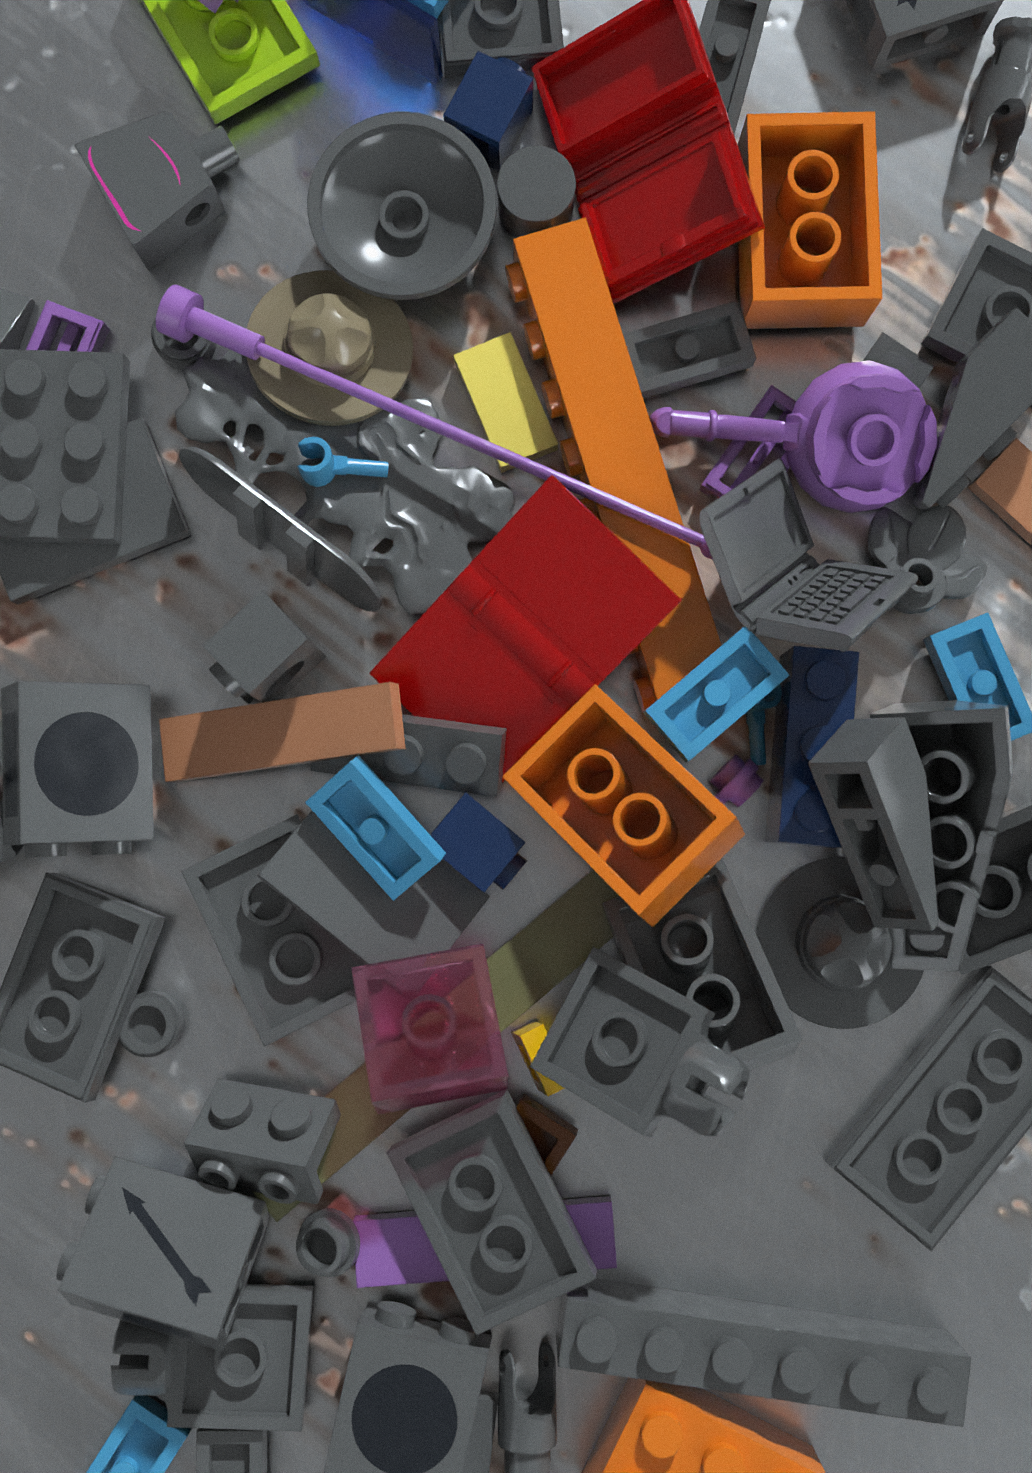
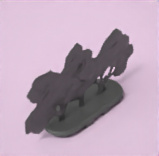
M230 349L220 360L203 357L199 358L193 365L185 366L182 369L190 392L185 401L175 411L177 429L190 440L206 444L214 441L226 442L235 463V470H233L223 461L205 450L197 447L182 448L179 454L184 468L207 495L236 517L240 536L256 548H259L267 540L286 555L287 571L305 585H308L316 577L353 605L366 611L377 612L382 605L379 589L361 567L384 566L393 576L399 604L409 615L424 614L472 562L467 549L470 541L479 543L490 542L513 517L511 508L515 505L514 495L507 484L481 471L474 465L463 468L435 466L432 454L443 435L385 410L363 421L339 426L317 425L298 420L279 410L262 394L251 376L246 356ZM430 397L407 399L401 402L406 406L440 420ZM229 420L236 422V434L232 438L222 431L224 424ZM251 423L259 425L264 434V448L256 461L249 459L254 450L249 446L243 448L246 428ZM319 437L328 443L333 455L388 462V476L386 478L346 474V476L335 475L333 480L325 486H311L301 477L297 466H315L321 463L323 459H310L302 456L298 444L304 438ZM271 453L285 455L281 463L276 465L266 464V460ZM277 471L292 475L305 487L307 501L293 515L253 485L260 473ZM324 519L329 523L348 526L354 532L349 556L310 528L308 524L311 520ZM384 538L393 540V547L389 552L381 554L373 551Z

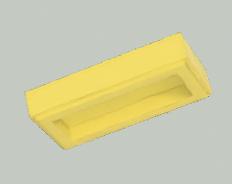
M511 332L453 355L454 363L487 441L530 460H535L558 450V442ZM495 459L501 473L515 468Z

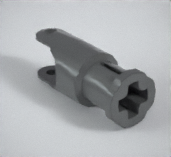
M1008 17L995 25L993 32L995 51L990 69L981 75L962 143V152L964 154L972 155L984 142L989 123L992 122L996 128L998 138L992 168L997 173L1007 170L1015 160L1032 102V18Z
M542 1343L540 1345L536 1387L527 1399L518 1401L516 1396L514 1358L509 1349H503L499 1355L498 1445L504 1449L505 1473H551V1449L557 1444L556 1362L554 1351L549 1343Z

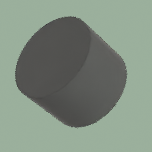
M528 146L511 154L501 166L497 180L498 213L504 229L513 238L571 222L574 211L576 180L572 166L562 154L545 146Z

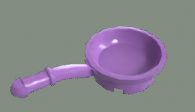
M870 360L839 364L815 378L795 402L792 414H787L785 422L717 414L715 410H709L708 412L672 410L671 407L657 409L649 417L654 433L666 438L670 435L705 438L708 442L713 441L714 438L783 442V450L787 451L788 463L799 486L822 506L847 513L878 510L903 496L914 482L919 483L928 472L937 448V421L930 405H926L920 389L898 369Z

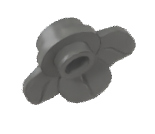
M939 505L933 506L919 514L913 523L886 507L880 508L873 517L868 534V551L882 568L914 573L923 584V586L914 584L910 588L909 592L893 606L897 611L906 614L927 612L933 609L942 599H964L970 596L982 584L986 575L987 564L980 558L963 552L967 539L966 525L953 507L948 505L944 508Z

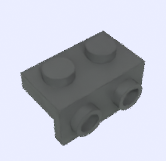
M218 1078L184 1145L199 1178L206 1184L229 1191L238 1188L262 1193L267 1198L283 1204H290L295 1200L318 1204L323 1188L317 1174V1169L341 1114L336 1099Z

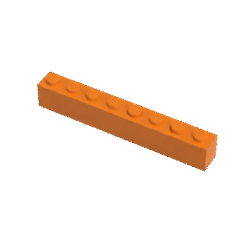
M586 217L514 238L513 263L505 265L506 277L514 302L517 303L525 300L531 321L523 323L524 335L532 360L543 358L549 380L541 382L543 397L550 418L553 419L561 416L567 439L559 441L569 477L579 475L581 482L684 526ZM583 498L579 501L682 599L630 653H635L642 675L641 678L634 680V687L643 713L722 645L690 544L592 500Z

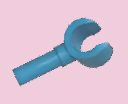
M319 437L304 438L298 444L302 456L310 459H323L321 463L315 466H297L301 477L311 486H325L333 480L335 475L346 476V474L386 478L388 476V462L333 455L328 443Z
M780 684L744 714L746 715V724L749 731L750 759L757 766L766 764L765 710L776 706L780 702L782 696Z

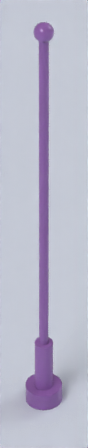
M175 284L168 288L160 301L156 314V329L161 334L182 343L188 342L195 334L253 360H257L262 356L543 480H547L553 475L569 491L700 548L703 556L712 559L704 535L266 345L264 336L204 311V300L198 293Z

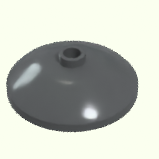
M391 112L376 115L354 124L341 133L327 147L316 164L310 180L307 213L312 235L319 252L339 277L351 286L376 297L393 300H413L428 297L450 288L468 275L478 264L488 248L494 232L497 213L496 190L485 158L475 144L460 130L429 115L413 112ZM402 219H411L416 222V226L410 231L403 232L395 228L396 224Z

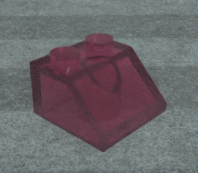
M484 943L352 967L371 1101L378 1115L508 1089V1071Z

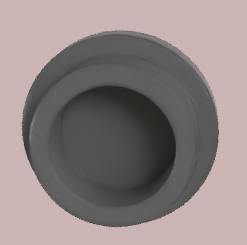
M333 1208L321 1209L308 1216L303 1222L296 1239V1253L300 1263L307 1271L319 1276L336 1277L343 1274L355 1264L360 1252V1236L354 1222L345 1213Z

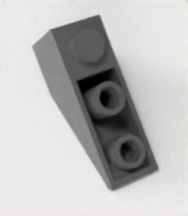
M1017 307L1004 315L955 366L937 423V448L928 472L918 483L912 502L918 509L930 508L935 502L944 508L952 502L971 481L964 473L982 455L988 461L996 457L1018 434L1011 425L1029 407L1032 409V321Z

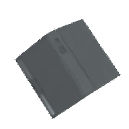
M780 458L700 511L701 530L730 605L734 610L735 616L755 635L846 652L871 628L881 615L886 614L895 606L918 580V576L911 572L831 559L825 560L820 565L813 556L807 553L814 546L786 467Z

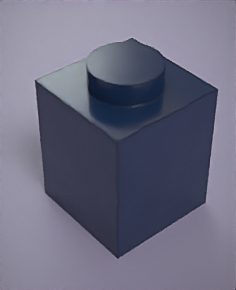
M477 51L443 114L444 122L454 126L466 135L479 149L488 166L498 172L508 158L533 111L534 78L527 75L521 66L510 59L502 57L494 59Z
M466 792L430 834L446 852L443 859L482 892H485L492 883H495L504 890L527 862L518 853L526 842Z

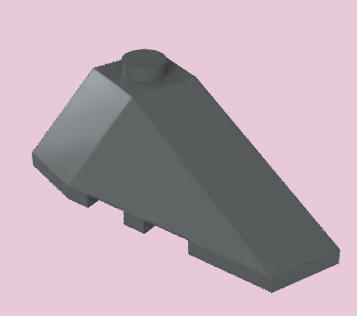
M958 700L891 704L870 714V719L905 717L924 767L927 780L938 924L933 931L889 928L892 940V968L958 972L962 966L1013 777L1008 706Z

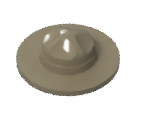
M333 270L305 272L277 284L256 305L247 325L248 330L265 337L266 345L393 400L403 389L411 370L413 359L412 334L408 321L395 300L367 294L351 286ZM262 356L257 360L246 357L251 376L262 394L279 410L298 420L317 425L339 426L363 421L383 410Z

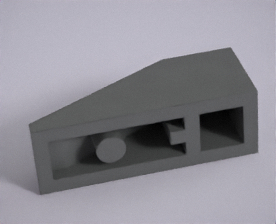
M905 717L846 720L808 764L874 927L933 931L938 924L927 780Z

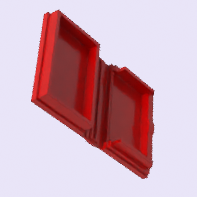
M642 0L531 67L557 150L568 160L574 171L576 180L575 194L580 205L578 208L581 219L586 217L613 304L765 228L689 0Z
M551 475L369 674L379 684L386 682L398 683L401 704L414 716L507 728L503 766L504 775L595 684L598 686L682 599L560 481Z

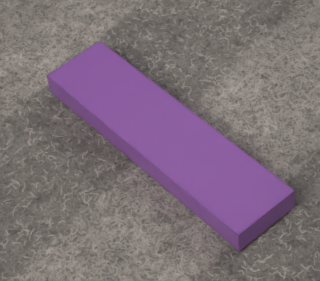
M611 1197L564 1199L563 1202L597 1270L617 1268ZM415 1211L355 1215L353 1222L360 1236V1252L355 1262L357 1288L449 1281Z

